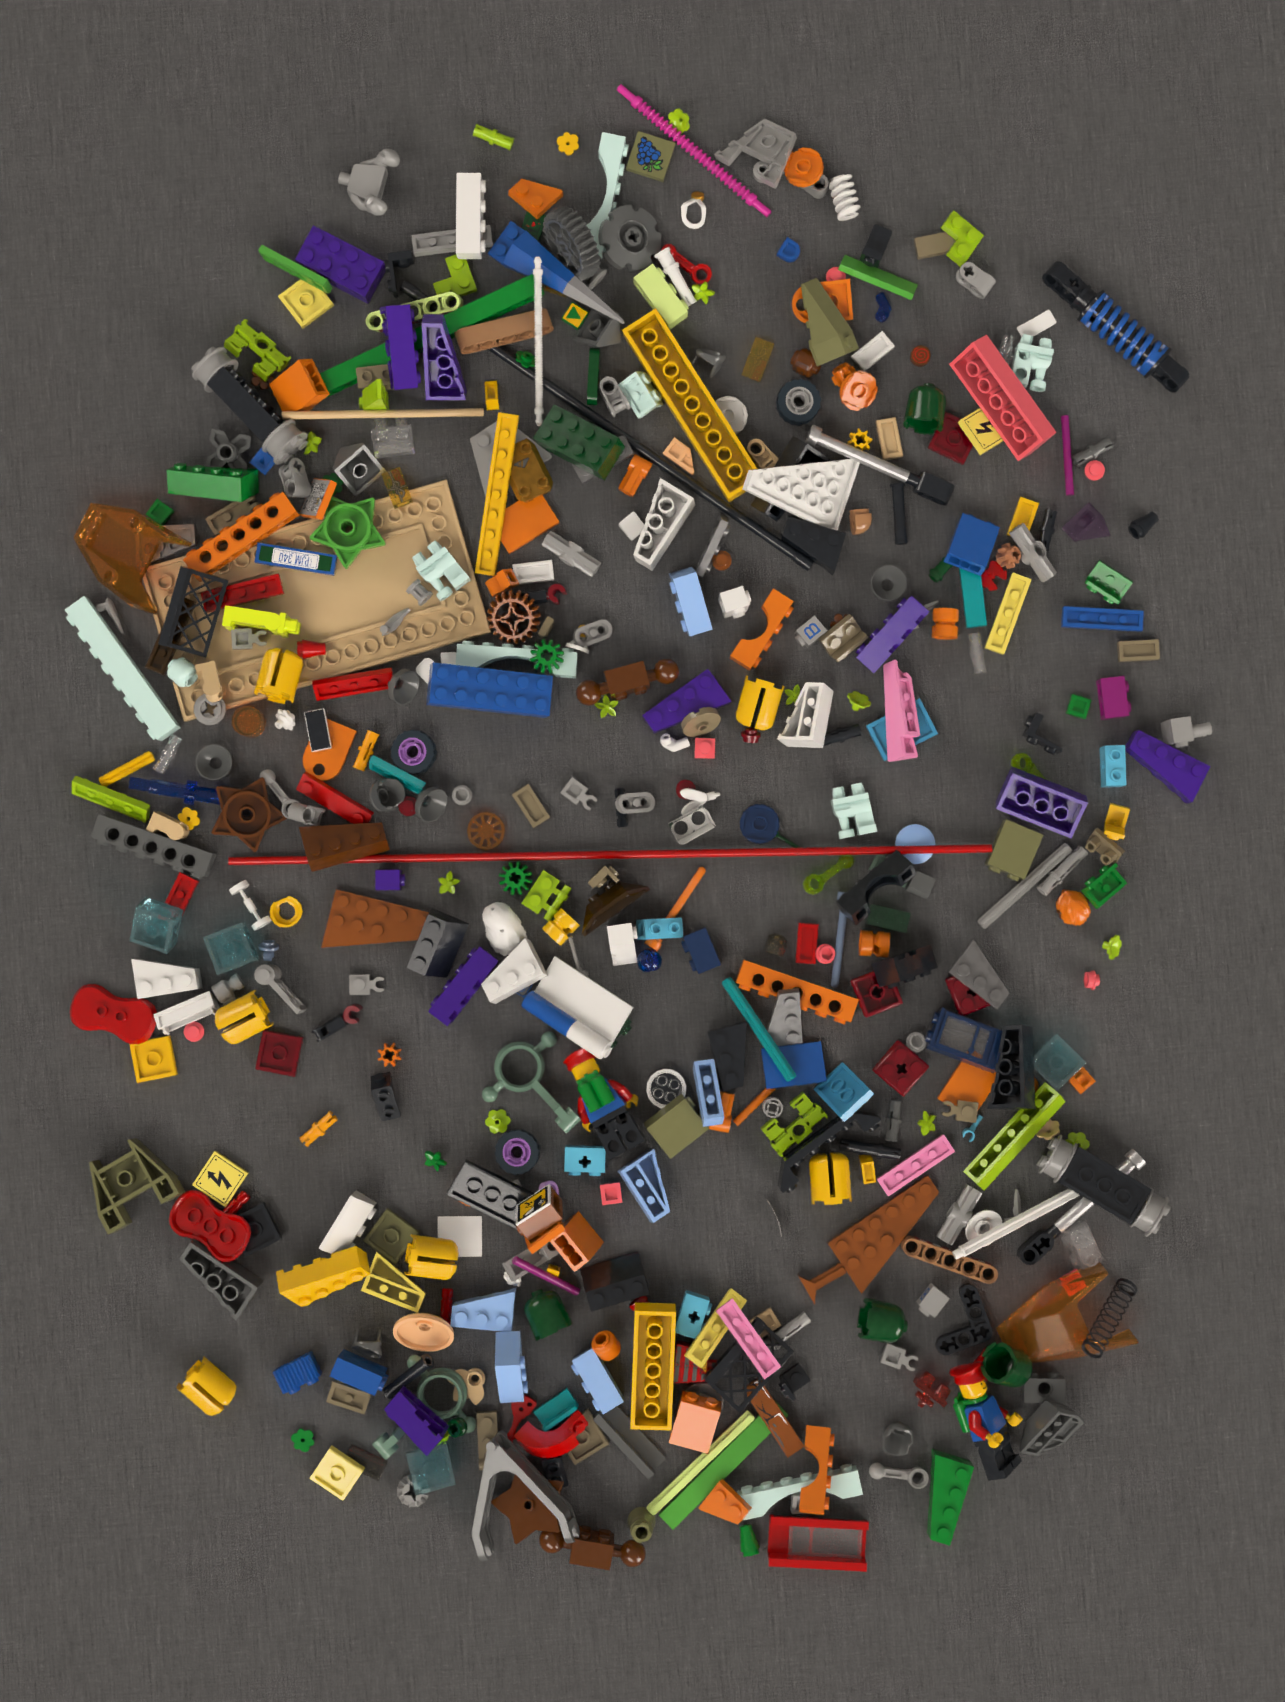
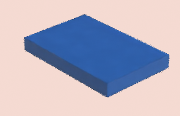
M821 1041L778 1047L796 1073V1077L789 1082L785 1080L765 1048L761 1049L766 1090L827 1082Z

